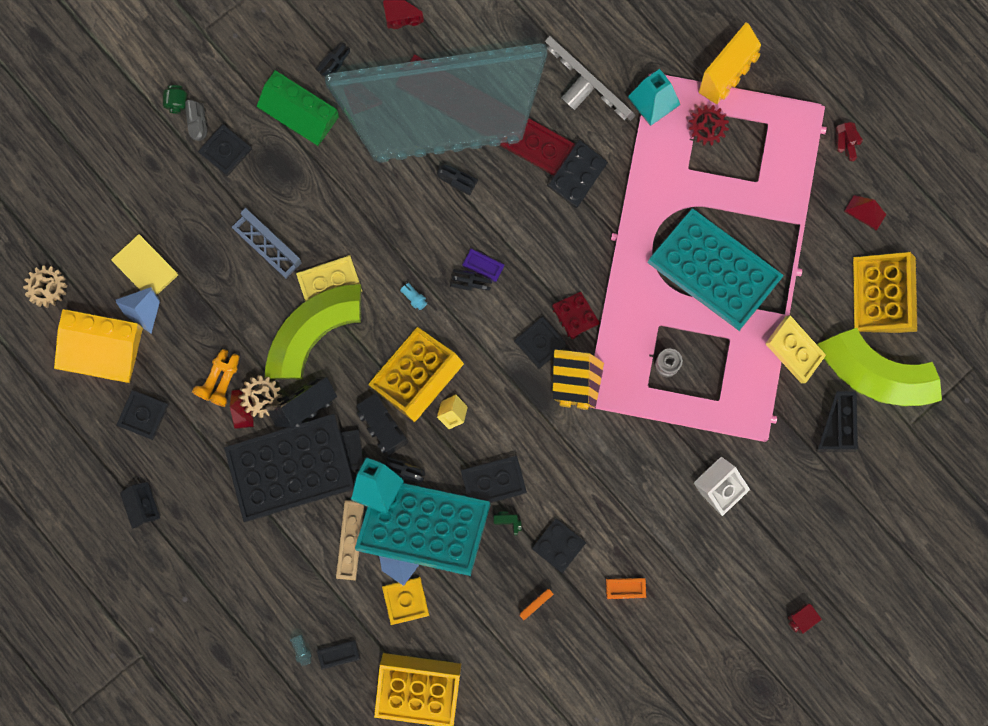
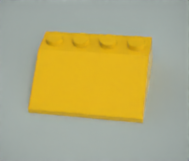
M911 252L853 257L854 328H858L859 332H917L916 257Z
M63 309L58 326L54 368L130 383L143 328L138 323Z
M417 327L368 385L415 422L464 363L456 353Z
M383 653L379 669L374 717L434 726H454L461 663Z

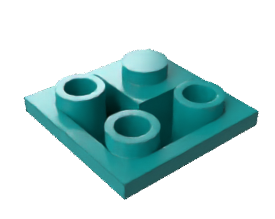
M660 69L644 79L628 96V99L650 126L680 106L679 99L671 82Z
M366 457L357 474L351 500L387 514L404 480L386 465Z

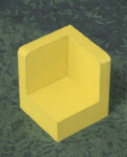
M454 395L441 402L437 418L448 429L464 423L468 407L457 395Z

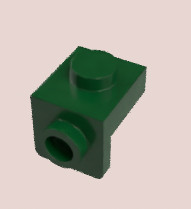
M497 512L498 516H494V525L513 524L514 536H518V531H522L521 520H517V515H509V512Z

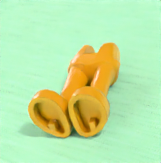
M222 349L217 357L213 359L212 369L204 385L195 386L192 390L194 395L206 401L210 400L212 403L222 407L226 406L227 399L225 394L233 374L238 370L237 366L240 358L238 354L234 353L228 364H226L228 350ZM221 371H223L224 374L216 391L212 394L215 383Z

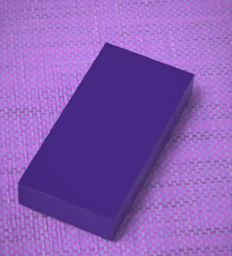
M470 249L462 264L463 267L495 283L505 267L504 264L473 249Z

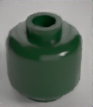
M167 86V89L163 91V107L169 110L171 114H180L181 110L185 109L187 92L182 86Z

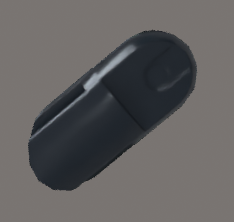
M343 42L339 43L315 68L316 71H320L323 77L325 76L328 82L349 55V46L346 47V44Z
M446 164L441 165L437 170V176L442 181L469 196L478 182L477 178Z
M453 268V272L469 275L470 278L452 276L451 280L466 282L468 286L450 283V287L472 291L473 288L486 291L491 289V287L474 283L475 281L492 284V280L476 277L475 272Z
M390 456L387 457L389 462H386L385 465L403 480L407 479L418 483L424 480L421 477L426 474L423 469L410 465V462Z

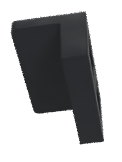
M148 482L132 485L120 493L132 529L160 519Z

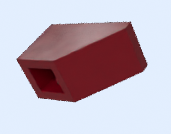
M383 1L388 29H399L406 25L417 26L424 22L423 12L407 1Z

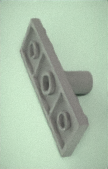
M551 36L546 39L545 42L549 45L547 49L557 59L561 56L562 59L560 61L570 71L574 68L581 75L561 97L570 107L576 110L596 88L603 95L601 99L611 108L614 105L616 107L614 111L624 120L628 118L631 121L636 116Z

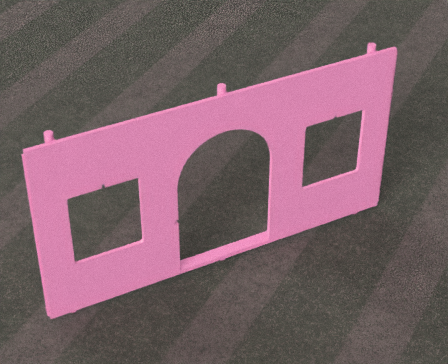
M665 75L675 90L680 106L652 126L646 122L642 115L640 117L618 234L612 233L611 237L612 241H616L594 355L604 363L595 409L766 442L769 438L771 423L776 424L777 416L772 414L781 361L765 343L785 316L790 315L796 276L802 275V269L798 268L820 134H825L827 128L822 126L825 106H821L818 103L732 87L727 98L715 104L699 94L702 82ZM704 105H707L708 109L714 105V110L721 108V115L726 113L728 117L768 125L758 182L689 170L688 166L693 141L690 139H694V137H690L693 131L688 130L692 126V124L688 123V120L694 119L691 116L692 113L698 114L696 110L698 107L703 110ZM689 207H708L800 225L785 315L757 309L743 328L738 331L694 297L681 294L672 289L660 277L657 270L647 263L652 256L653 240L660 225L675 212ZM659 326L730 340L719 401L648 387L653 357H649V354H654Z

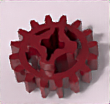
M704 105L703 110L698 107L696 109L698 114L692 113L691 116L694 119L688 120V123L692 124L688 130L693 131L690 137L696 136L695 142L698 143L701 140L702 146H705L707 142L712 146L714 140L716 143H719V137L725 138L726 135L723 132L729 130V128L725 127L729 121L724 120L727 114L721 115V108L714 110V105L710 109H708L707 105ZM703 114L701 123L696 124L699 116ZM711 114L717 116L719 120L714 119ZM707 121L713 125L710 130H708V127H704ZM720 127L719 133L714 137L715 129ZM698 131L703 132L705 137L701 136Z

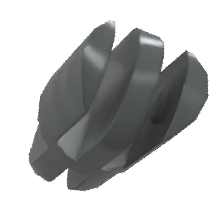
M187 100L185 102V111L189 135L193 140L202 141L207 135L204 104Z

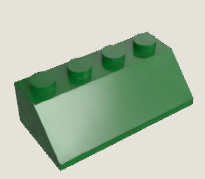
M276 70L264 85L257 104L258 109L316 146L320 145L339 118L336 108Z

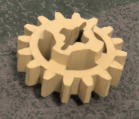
M42 266V270L36 267V273L34 274L29 272L31 278L25 279L28 285L23 286V288L28 291L25 295L28 298L31 297L30 302H36L38 307H41L43 304L48 308L49 303L55 306L56 300L62 301L60 295H66L63 288H66L67 285L62 283L66 279L64 276H60V271H55L51 266L49 269L46 266ZM45 275H50V276H53L54 278H52V277L46 278ZM44 295L46 298H39L37 296Z
M258 375L257 380L254 377H250L251 383L245 381L246 388H240V391L243 392V395L239 396L240 399H243L240 405L246 406L244 411L247 413L251 411V416L255 417L257 413L260 418H263V413L269 416L266 408L262 409V406L267 403L272 406L280 403L277 401V398L282 397V395L277 394L280 387H274L275 381L269 383V377H265L264 380L260 375ZM260 384L258 388L251 390L253 386ZM269 388L272 392V397H270V394L268 392ZM253 394H261L265 398H267V400L259 399L257 396ZM248 396H250L252 400L251 405L249 403Z

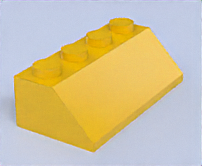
M748 23L742 26L704 72L699 94L715 104L727 98L731 87L735 88L737 86L740 76L742 74L746 75L750 69V64L752 62L755 63L760 57L761 53H759L761 44Z

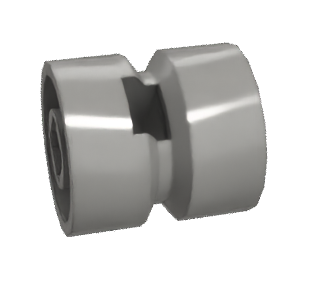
M675 349L663 350L655 360L656 372L662 377H672L682 366V356Z

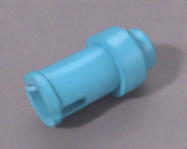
M410 283L401 288L400 291L411 301V305L414 308L422 310L427 305L426 298L419 294Z

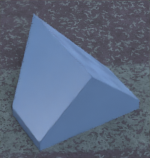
M152 287L116 300L117 305L125 316L138 323L149 333H152L160 303Z
M379 556L382 571L403 586L419 566L418 564Z

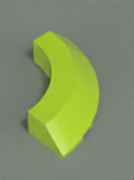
M361 284L345 285L324 291L300 305L285 320L271 344L265 366V377L270 379H303L309 353L326 333L336 327L361 322Z
M858 328L843 332L817 344L826 354L824 360L840 379L850 385L853 390L875 401L900 406H921L942 401L940 378L933 362L907 365L888 360L875 352L865 342Z

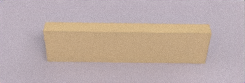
M345 500L336 579L356 581L359 551L355 550V546L363 523L364 505L354 501Z

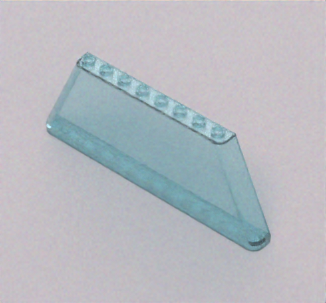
M534 44L331 73L325 76V83L374 161L387 162L392 158L403 160L407 156L412 155L423 157L426 153L443 154L447 150L458 152L468 147L479 149L482 145L498 146L503 142L514 144L518 143L519 140H523L548 52L545 44Z

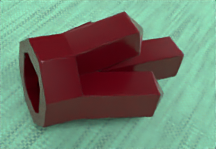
M843 123L835 128L837 134L836 151L840 153L845 151L848 160L854 162L857 158L854 145H861L863 139L859 135L855 123Z

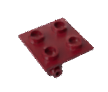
M582 292L552 305L553 312L560 319L559 323H563L561 326L565 327L567 336L571 337V339L600 325Z

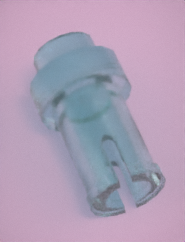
M302 635L290 639L296 653L295 659L297 663L300 662L301 667L310 664L312 656L310 651H307Z

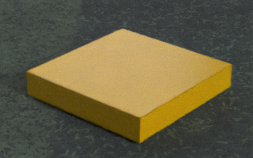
M420 577L408 580L404 586L399 582L382 586L391 625L429 616Z

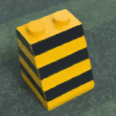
M555 350L553 399L559 402V405L562 407L570 408L571 405H577V408L588 410V407L596 408L604 363L590 353Z

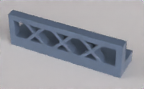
M245 208L240 213L242 217L232 226V229L287 279L302 263L300 258ZM247 221L251 225V232H241L238 228ZM262 235L264 237V245H255L253 243V236ZM267 248H275L277 250V257L269 258L267 256ZM280 261H289L292 266L284 272L280 268Z

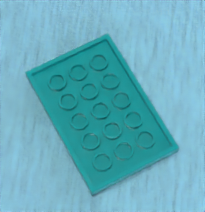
M693 208L647 262L738 331L743 328L784 276Z
M403 483L387 514L369 507L367 508L355 550L471 576L488 516L490 502Z

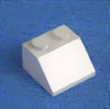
M722 457L694 482L700 494L722 516L750 490L736 467Z

